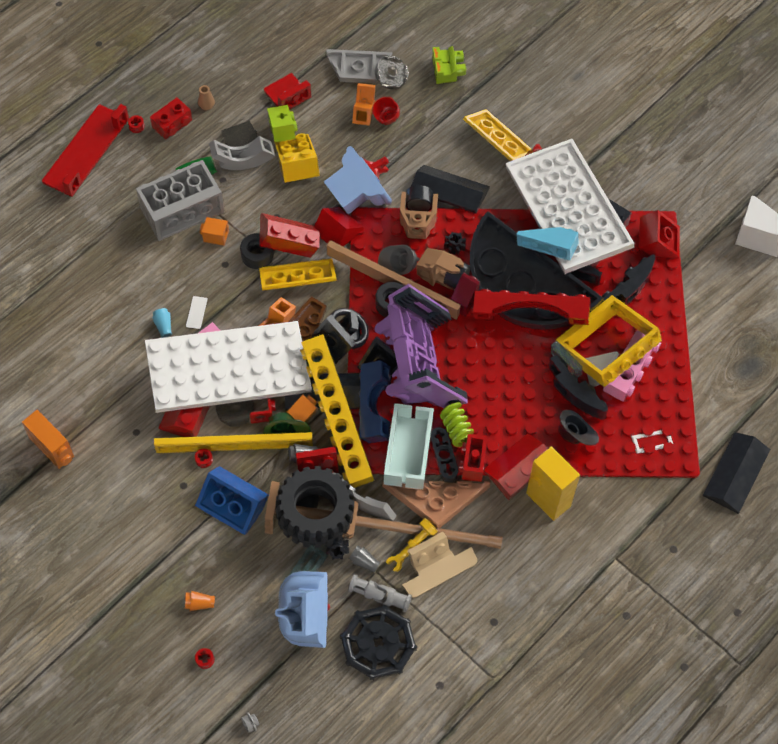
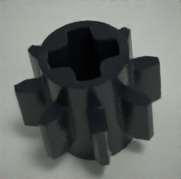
M451 232L449 236H445L444 249H448L450 254L459 255L461 250L465 251L466 238H462L461 233Z
M341 538L339 541H336L334 539L332 545L326 546L325 554H330L332 560L339 558L342 560L344 553L349 554V540Z

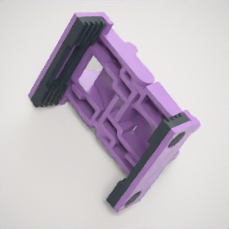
M410 284L388 296L389 305L387 306L389 315L375 326V332L385 335L384 343L395 351L398 369L392 374L391 384L386 388L387 395L399 398L406 405L428 402L433 406L445 408L456 402H460L462 405L468 403L467 392L459 387L454 388L441 380L438 367H436L437 359L431 331L434 330V327L438 328V326H441V323L445 324L448 320H452L449 310Z

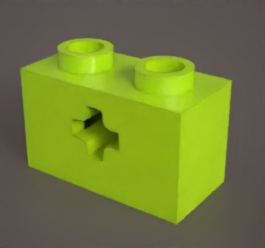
M288 105L267 108L274 142L296 139L297 123L294 119V113L289 110Z

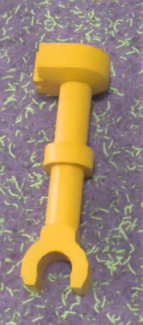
M426 518L419 523L423 530L413 540L410 539L407 542L408 545L399 554L387 559L386 563L389 565L393 561L397 562L396 567L393 569L394 572L401 570L404 559L409 555V549L419 545L428 535L434 536L438 532L434 525Z

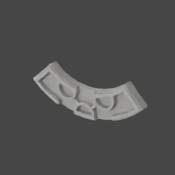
M350 485V489L354 494L353 501L358 503V509L377 518L394 521L396 514L386 502H381L368 496L363 498L356 494L355 488Z

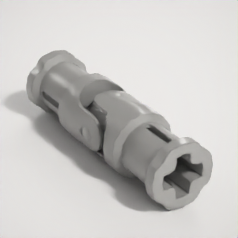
M355 574L348 589V592H357L364 595V598H373L376 602L389 607L392 605L401 608L403 612H407L412 599L411 594L408 596L396 592L394 588L377 584L375 581L360 579ZM386 593H388L387 600H383Z

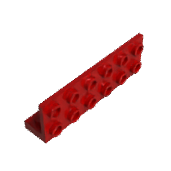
M99 104L42 179V183L73 197L128 122L127 107L120 104L117 109L112 110Z

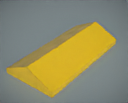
M486 109L463 118L466 123L509 161L524 157L531 150L528 145Z
M332 258L259 268L262 291L337 281Z

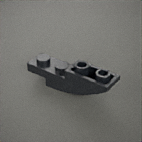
M653 254L648 258L644 257L637 266L628 268L624 273V280L611 292L607 291L602 295L603 302L613 295L628 305L647 283L656 256Z
M557 355L551 357L549 368L555 375L553 386L558 392L581 411L595 418L605 419L608 407L596 395L594 387L589 385L586 380L579 383L577 377L568 370L564 360H560Z

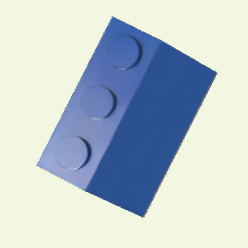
M219 466L208 472L195 506L246 535L263 511L269 495Z

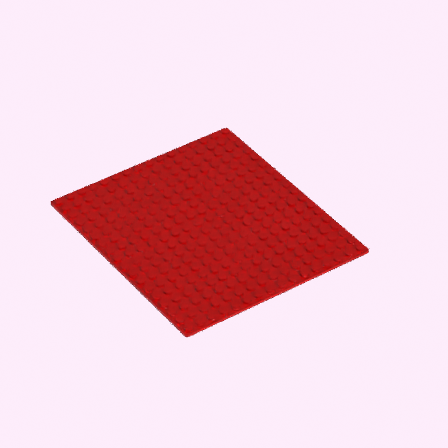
M357 207L351 212V217L361 224L364 229L351 240L350 250L378 264L379 254L385 247L407 245L415 251L418 258H421L427 248L449 253L448 249H444L445 236H449L451 232L461 233L462 238H466L465 251L461 250L459 255H452L470 265V246L473 234L487 211L516 233L518 231L540 228L529 209H479L476 214L464 209L437 208L435 226L430 230L426 239L407 238L404 228L400 224V208ZM630 211L632 214L626 230L634 242V248L599 261L595 267L602 272L599 285L583 280L580 281L602 296L607 291L611 292L624 280V273L628 268H634L644 257H650L639 248L640 217L654 211ZM660 211L677 224L676 212ZM680 248L679 258H655L647 283L641 292L627 305L659 328L662 341L657 353L653 352L651 354L653 358L648 367L644 366L642 370L644 374L639 382L635 381L633 385L635 389L630 397L626 396L625 400L621 401L604 392V386L601 384L594 387L596 395L608 407L606 418L603 420L595 418L575 407L553 386L555 375L549 368L550 358L555 355L560 360L565 361L568 370L577 377L579 383L586 380L589 384L587 373L562 355L556 344V339L574 326V324L557 329H530L513 324L498 314L494 316L493 320L475 319L472 308L466 317L460 314L457 320L451 317L452 320H448L447 323H441V326H438V328L434 327V330L431 331L440 379L454 388L459 387L467 392L468 403L463 404L460 409L465 411L462 416L466 415L468 417L466 422L471 423L468 429H473L474 435L488 436L484 469L529 433L542 442L547 449L552 446L580 474V477H699L700 468ZM546 254L548 257H550L552 260L559 264L555 256ZM350 267L349 309L359 313L366 321L369 329L366 343L362 347L351 349L348 352V373H360L361 370L357 366L375 337L380 338L383 342L386 337L375 332L376 324L385 319V317L379 314L375 304L377 289L384 283ZM416 267L409 273L401 275L450 300L454 293V290L435 283L434 286L430 285L426 280L417 275ZM616 314L573 349L584 358L616 351L619 353V357L625 351L637 329ZM383 390L377 400V411L380 416L390 421L391 431L394 404H406L402 403L395 396L387 395L386 391ZM428 402L409 404L412 406L411 418L414 419L416 406L434 408L431 432L438 427L446 430V426H444L443 420L440 417L444 408L433 406ZM350 409L358 431L360 427L359 409ZM564 410H572L578 413L598 433L599 442L596 445H585L583 443L573 444L564 440L559 433L560 414ZM655 431H662V434L650 436ZM437 434L436 438L439 439L440 446L442 445V437L440 434ZM639 434H645L649 436L637 439L639 449H644L643 453L637 454L636 446L633 443L631 436ZM667 436H671L673 443L668 442ZM360 439L372 474L384 475L389 441L369 444ZM450 439L458 466V475H462L463 472H459L460 460L465 459V454H461L462 447H455L452 443L453 440ZM430 441L425 475H440ZM346 444V451L350 450L353 444ZM664 444L663 449L655 450V446ZM441 451L438 454L442 459H447L450 456L447 451ZM353 461L349 465V468H357L359 462ZM447 464L446 473L452 475V472L449 469V464Z

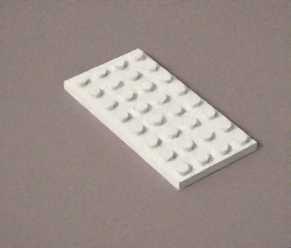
M573 139L506 163V169L540 229L562 227L578 232L579 244L571 260L556 257L565 274L634 248L631 236Z
M298 321L145 340L156 413L311 392V382L306 369L307 363L306 360H303L300 352L303 346Z

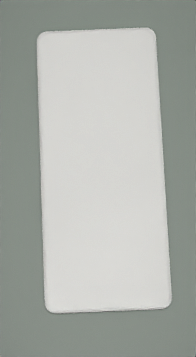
M193 296L186 327L201 328L207 298Z

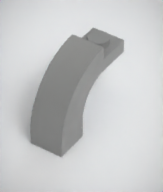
M258 136L249 144L240 147L227 146L216 140L209 143L212 158L219 161L221 168L228 170L254 168L266 163L275 156L272 142L261 136Z

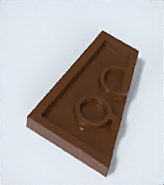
M312 296L288 321H298L302 342L312 338L311 335L321 325L327 310V306Z

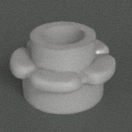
M246 712V715L241 717L242 723L248 733L256 732L257 726H259L258 719L255 714L250 715L249 712Z

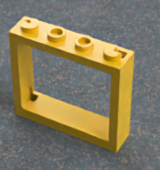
M611 295L590 312L589 325L572 326L556 339V344L562 355L605 387L610 382H613L621 373L628 370L636 361L643 358L647 352L656 347L662 340L658 327ZM617 314L645 336L601 371L573 348Z

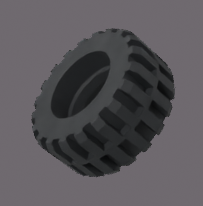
M315 466V469L305 467L302 472H299V470L293 472L292 478L288 476L284 480L283 485H280L276 497V518L278 519L280 529H283V534L287 538L292 537V542L296 544L301 542L303 547L307 548L310 545H315V548H321L322 544H326V546L332 545L334 539L339 541L343 538V533L346 534L353 520L354 494L350 489L349 483L346 480L342 481V476L339 473L333 474V470L328 468L321 470L319 466ZM319 495L325 497L333 504L334 511L322 519H309L297 511L296 504L304 497Z

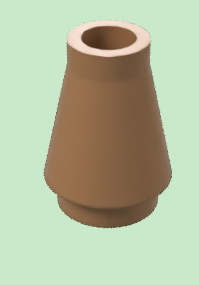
M203 85L199 88L198 105L203 110H210L215 104V99L210 92V88Z

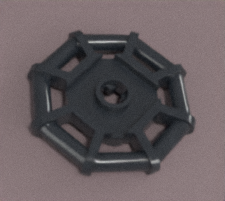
M387 605L354 612V617L344 632L340 633L346 665L355 668L373 681L376 678L403 673L405 665L414 651H417L418 647L415 645L410 619H406L387 608ZM381 615L380 621H372L371 623L365 621L366 618ZM385 616L395 621L399 625L394 628L393 626L384 622ZM360 622L363 626L358 636L352 635ZM402 630L404 631L407 644L400 643L398 633ZM381 638L384 645L375 647L373 640ZM351 642L357 643L359 653L356 655L353 654ZM399 649L405 650L399 661L396 662L394 657ZM363 658L366 661L370 662L372 664V669L362 664L358 660ZM383 662H390V664L392 665L390 667L376 670L377 665H380Z

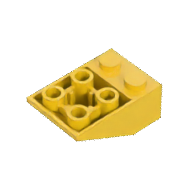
M300 133L295 136L296 139L274 142L285 183L320 176L317 155L309 134Z

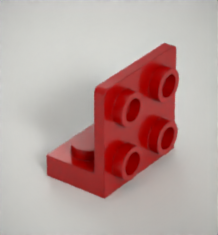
M290 73L265 87L264 92L277 107L288 105L290 110L311 98V84L307 80L300 83L294 74Z

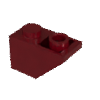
M466 273L462 274L451 297L452 301L461 305L460 314L465 317L474 306L475 291H479L480 281L477 278Z

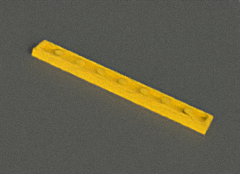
M312 432L154 438L156 453L197 452L202 448L210 451L282 449L293 446V444L313 446Z

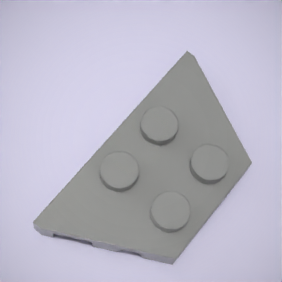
M326 49V56L340 82L375 83L392 60V52Z

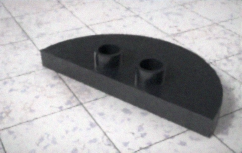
M487 211L482 217L473 234L470 246L472 276L480 281L479 291L481 289H488L491 292L507 290L510 293L526 291L529 294L545 292L548 295L563 293L567 296L582 294L590 297V312L603 302L602 296L570 272L565 274L561 266L546 254L518 246L517 233ZM516 308L498 314L513 324L530 329L548 330L572 325L562 315L540 308Z

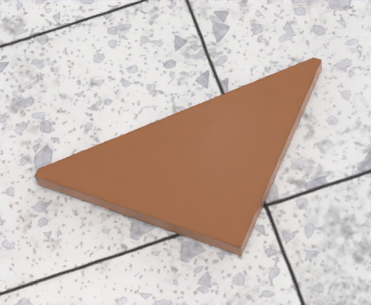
M428 481V483H424L423 490L406 488L404 483L399 487L384 485V482H382V487L421 518L429 520L437 530L490 488V482L484 481V483H472V481H456V483Z

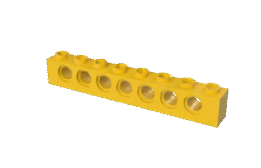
M322 334L301 342L303 349H300L303 360H307L309 364L306 367L310 378L313 377L315 381L312 384L315 395L319 394L321 401H318L320 410L325 412L327 416L324 419L327 430L331 429L333 434L330 437L333 447H337L339 452L337 454L338 463L340 466L343 465L345 472L342 473L344 480L353 488L375 481L324 335ZM322 356L319 362H313L315 357ZM327 373L328 377L326 379H319L321 374ZM330 390L334 391V394L331 397L325 396L326 392ZM334 408H340V412L338 414H331V411ZM340 426H346V430L344 432H337V429ZM348 443L353 444L350 450H343L344 445ZM353 461L359 462L358 467L355 469L349 468Z

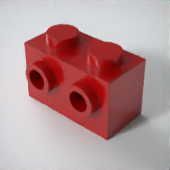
M176 97L150 116L152 128L166 140L192 121L191 109Z
M468 434L467 443L463 442L461 454H465V459L460 460L459 472H463L462 480L482 482L488 436Z

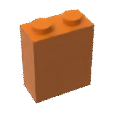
M38 410L22 421L29 439L58 469L72 461L74 454L68 440Z

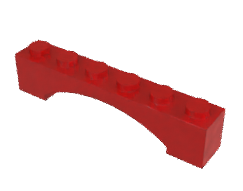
M488 289L475 291L473 306L475 319L493 320L495 315L516 308H540L562 315L569 320V324L589 325L590 297L586 295L567 296L563 293L548 295L545 292L529 294L526 291L510 293L507 290L491 292Z

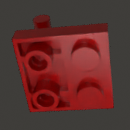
M335 447L296 453L297 469L299 472H302L305 467L315 469V466H319L321 470L328 468L333 470L332 473H339Z

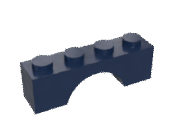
M381 360L361 364V372L359 373L361 381L359 391L360 427L358 429L360 439L369 444L389 441L390 421L378 414L377 400L381 392L391 384V366Z

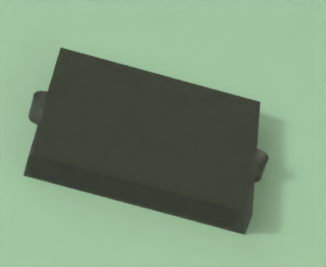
M250 121L221 130L225 139V145L231 147L247 145L258 137L257 130H254Z

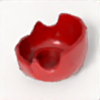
M381 97L373 104L372 113L379 123L390 125L399 118L400 108L392 97Z

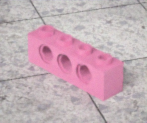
M637 330L625 351L645 335ZM661 342L647 352L643 358L636 361L637 365H631L628 370L621 373L613 382L605 386L603 391L621 401H624L626 396L630 397L635 389V386H633L635 381L639 382L644 374L642 371L644 366L648 367L653 358L651 354L653 352L657 353Z

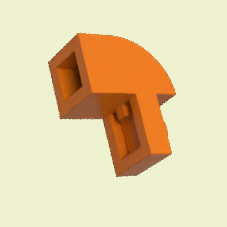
M358 83L352 123L370 126L373 116L372 108L375 103L376 85Z
M280 297L270 306L268 318L259 326L288 322L295 315L296 306Z

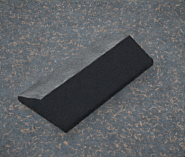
M423 165L417 170L411 185L429 187L433 194H438V201L476 214L490 189V186L427 165Z
M337 373L349 408L360 409L359 391L361 381L359 373ZM321 374L319 379H326L328 374ZM313 377L310 378L311 387L315 383ZM313 387L311 392L286 395L285 410L288 411L302 395L306 397L310 395L317 402L321 401L319 394L315 395ZM330 390L326 392L325 396L331 397L334 394V391Z
M735 432L703 493V497L739 514L771 449L754 436Z

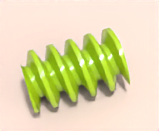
M460 402L446 406L440 414L455 447H462L463 442L467 443L468 434L474 433L473 429H468L471 426L470 422H466L468 417L466 415L462 416L465 411L460 409L462 406Z

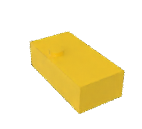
M551 446L533 461L526 494L555 521L571 507L580 474Z

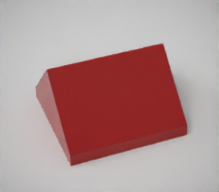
M340 207L322 208L314 226L320 232V238L327 244L329 241H333L343 247L364 229L361 224Z

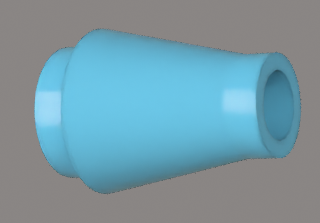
M166 308L155 310L152 319L161 338L171 336L170 312Z

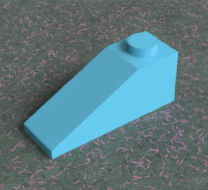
M562 227L517 232L518 246L569 261L579 244L578 232Z

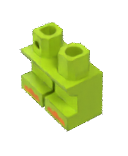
M453 46L449 47L448 50L432 47V62L436 84L456 82L457 76L466 75V65L456 64L464 62L463 50L454 51Z

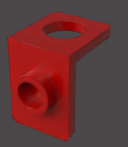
M267 398L269 410L249 413L252 424L269 422V417H272V411H276L274 399Z

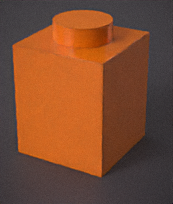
M206 217L205 223H202L200 227L203 242L225 246L229 233L228 221Z
M302 395L287 413L294 419L306 423L319 409L316 406L318 402L310 395L307 397Z

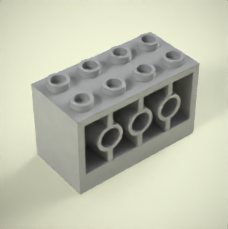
M203 160L194 162L190 166L178 169L169 175L159 177L155 181L136 188L140 208L158 241L202 223L206 220V217L213 218L225 213L222 192Z

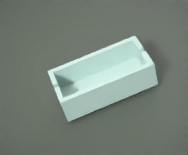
M394 404L384 470V485L401 487L402 483H404L406 488L423 490L434 408L416 406L414 419L411 418V405Z

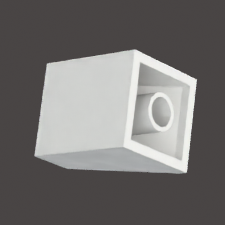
M751 196L735 244L778 257V213L757 197Z

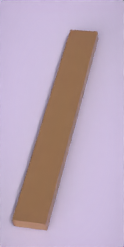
M329 241L327 244L328 256L384 284L387 282H397L403 286L410 284L448 309L452 318L457 320L460 315V304L333 241Z

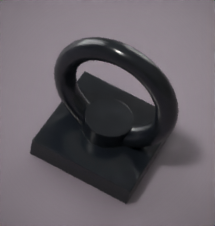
M348 308L334 310L311 335L312 338L324 335L335 364L341 361L351 349L362 347L369 336L367 323L359 313H357V318L361 328V337L357 341H354L337 322V317L346 316L350 311L357 313Z

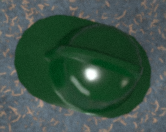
M280 412L269 417V423L264 427L263 434L311 432V429L307 423L294 419L288 413Z

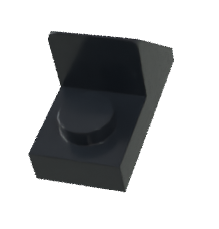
M350 311L338 323L354 341H357L361 337L357 313Z

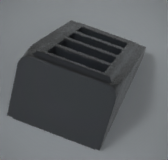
M591 265L570 272L576 278L595 285H599L602 272Z

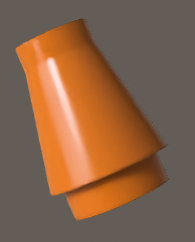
M191 591V593L186 592L185 609L195 611L214 608L215 596Z

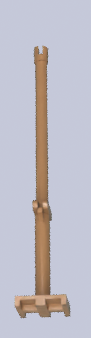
M271 482L265 514L266 534H273L276 519V497L280 482ZM354 501L352 524H350L348 532L346 534L343 533V538L346 535L347 539H352L355 526L418 535L423 528L421 525L357 516L358 503ZM296 506L297 511L309 519H322L333 512ZM441 528L435 534L444 532L448 540L485 545L501 549L503 539L500 536H487Z

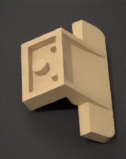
M441 532L408 550L411 565L418 576L402 585L408 595L411 594L412 598H417L475 566L477 557L472 547L454 556L449 548L447 536L444 532Z

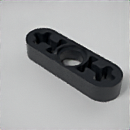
M438 427L432 430L430 441L440 477L445 482H454L458 477V466L449 435L444 428ZM437 434H440L442 437V445L440 446L439 439L436 438ZM441 451H447L450 456L447 459H442L438 454ZM447 464H449V469L452 472L451 476L446 473Z

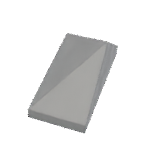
M616 351L585 359L602 371L617 359L619 353ZM587 374L589 385L593 387L600 385V383Z

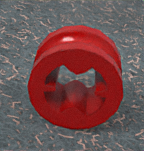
M134 115L129 118L128 125L131 132L140 133L144 130L145 124L141 116Z
M202 448L195 453V461L198 467L208 468L211 466L213 457L210 450ZM204 455H207V459L201 461L200 457H204Z
M202 648L195 654V661L200 668L208 669L213 666L215 658L210 649ZM203 654H206L207 657H210V660L207 659V663H203L202 660H199V658H203Z

